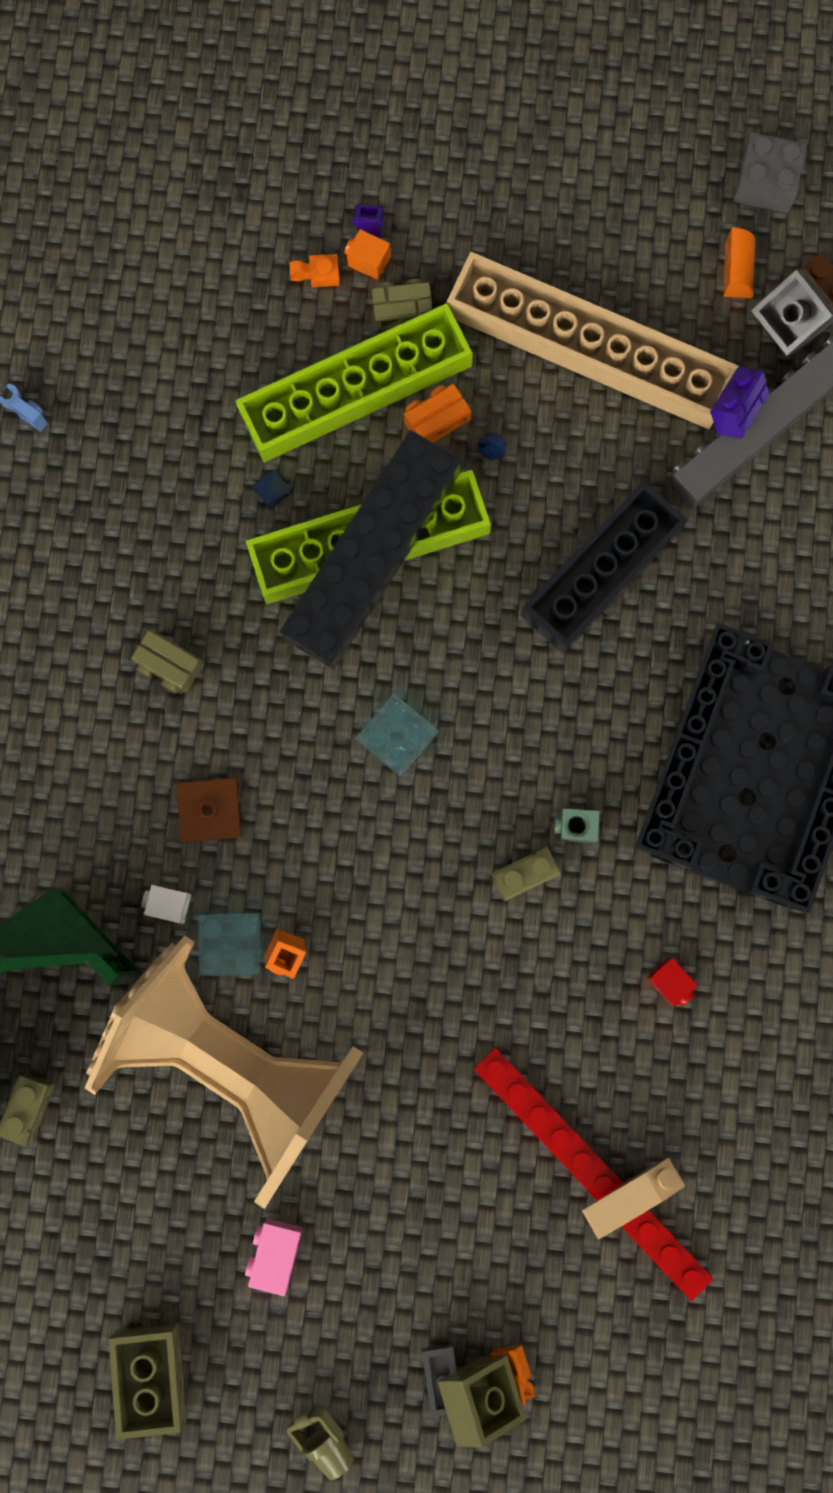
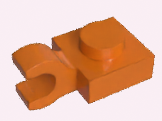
M337 254L309 256V264L302 261L289 262L291 281L311 280V288L340 286Z
M522 1345L495 1349L490 1353L491 1356L507 1355L521 1403L526 1405V1399L535 1397V1390L533 1385L527 1381L532 1375Z

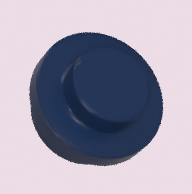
M487 433L480 438L478 448L484 457L491 460L503 458L506 452V442L501 436L495 433Z

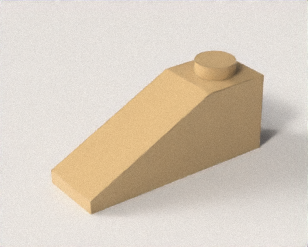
M667 1158L649 1166L583 1209L582 1212L597 1238L601 1239L684 1188L685 1184L670 1159Z

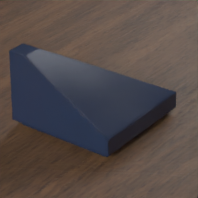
M275 470L252 486V489L269 510L292 493V490Z

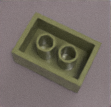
M179 1323L117 1329L108 1339L116 1440L180 1433L187 1421Z

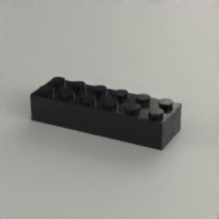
M643 481L522 607L520 616L564 655L685 527L688 519Z

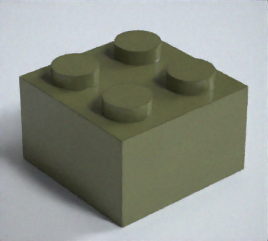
M507 1355L481 1356L437 1381L457 1447L482 1448L527 1420Z

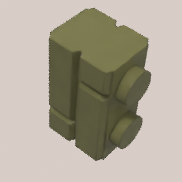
M411 279L403 285L384 282L376 288H372L376 330L392 329L432 310L429 282Z
M151 629L147 632L141 645L138 646L132 656V660L138 665L135 670L150 679L154 674L163 680L160 685L175 694L178 689L186 694L204 666L200 658Z
M548 847L491 874L504 902L561 875Z
M30 1073L19 1075L0 1123V1137L22 1146L33 1143L50 1101L48 1097L52 1095L56 1083Z

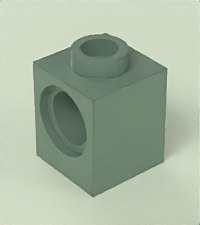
M562 809L560 816H555L554 834H559V841L595 844L598 842L600 811ZM577 818L583 822L584 830L582 833L574 834L569 830L568 822L570 819Z

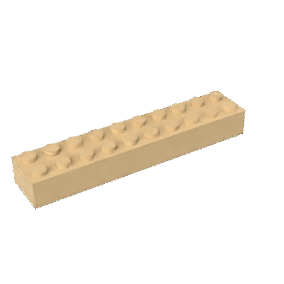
M470 252L447 300L453 316L460 323L709 430L714 422L710 410L739 367L473 252Z

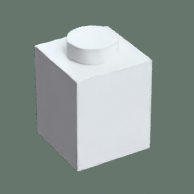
M151 885L150 891L146 890L142 899V908H145L144 915L184 924L192 894Z

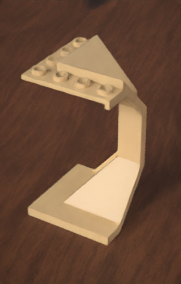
M184 936L177 945L171 943L168 948H165L115 1005L92 1058L93 1062L86 1071L89 1078L85 1089L95 1095L113 1072L122 1067L174 1066L179 1068L241 1111L266 1175V1183L254 1201L265 1209L360 1060L363 1052L353 1046L346 1058L341 1062L281 1058L268 1054L212 1017L206 1011L185 971V963L195 942Z

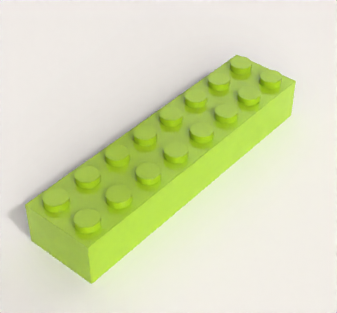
M446 303L235 400L258 453L263 463L472 367L473 353Z
M473 470L460 473L404 561L490 534L491 523ZM361 505L246 540L266 604L305 593Z

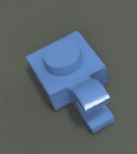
M7 384L6 387L13 393V396L10 399H4L0 396L2 406L13 410L20 418L41 432L48 424L42 416L44 411L31 400L27 403L23 401L18 389L12 384Z

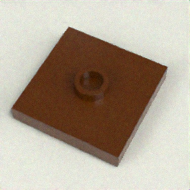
M237 778L176 783L181 843L242 838Z

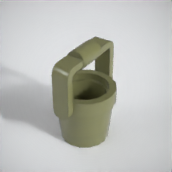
M325 1409L308 1411L296 1416L288 1426L287 1434L299 1450L329 1480L341 1477L353 1464L354 1456L343 1439L342 1430ZM319 1421L322 1426L307 1440L300 1429Z

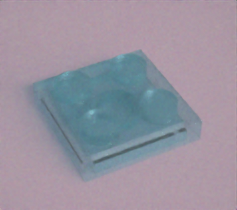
M393 693L356 736L355 740L401 778L439 734V730Z
M260 913L199 915V976L261 974Z

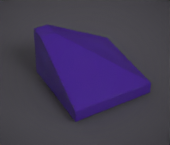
M356 204L352 224L380 238L384 208Z

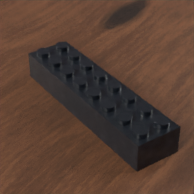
M410 430L280 630L282 638L334 670L460 475L462 460Z

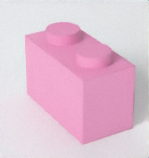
M269 1218L266 1219L263 1226H257L253 1244L258 1245L255 1258H249L245 1276L250 1277L248 1287L285 1296L303 1227Z

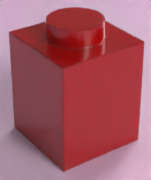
M667 958L646 977L647 981L667 1003L674 1007L678 1004L682 1007L695 996L692 991L698 986L673 958Z

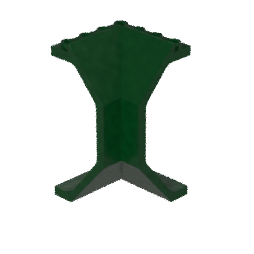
M52 888L0 924V974L8 970L86 964L91 966L108 985L134 984L142 975L62 888Z

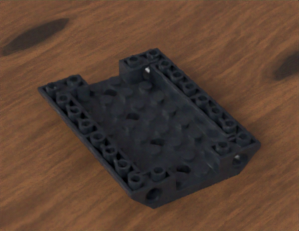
M716 623L635 848L659 861L772 904L810 913L833 847V665L822 669L772 650L774 644ZM780 680L791 682L793 685L792 694L784 695L779 691L778 683ZM767 734L772 737L774 745L771 750H764L760 747L758 742L760 735ZM743 789L750 790L754 795V801L750 806L743 805L739 801V793ZM722 845H729L734 850V858L730 862H725L719 857V849Z

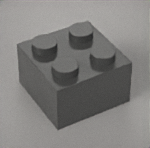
M751 132L743 151L733 202L789 213L797 196L807 144Z
M796 269L751 310L786 356L797 354L833 323V303L806 269Z

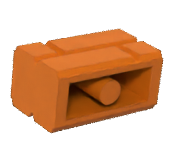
M454 384L448 387L441 385L435 388L430 394L431 397L423 402L416 400L410 403L405 409L406 412L403 413L404 423L408 430L414 431L432 443L471 420V409Z

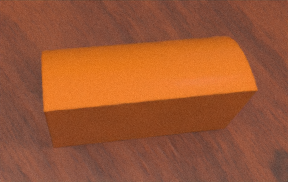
M732 227L725 242L723 297L752 298L754 295L755 237L745 229Z

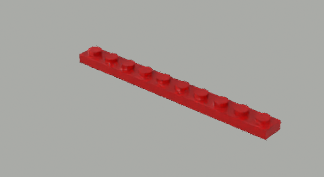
M496 1047L473 1068L596 1200H599L623 1184ZM649 1210L621 1226L691 1302L713 1280L711 1275Z

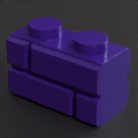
M742 367L736 369L710 410L718 434L740 439L744 437L762 408V404L765 403L770 395L765 384L764 372Z

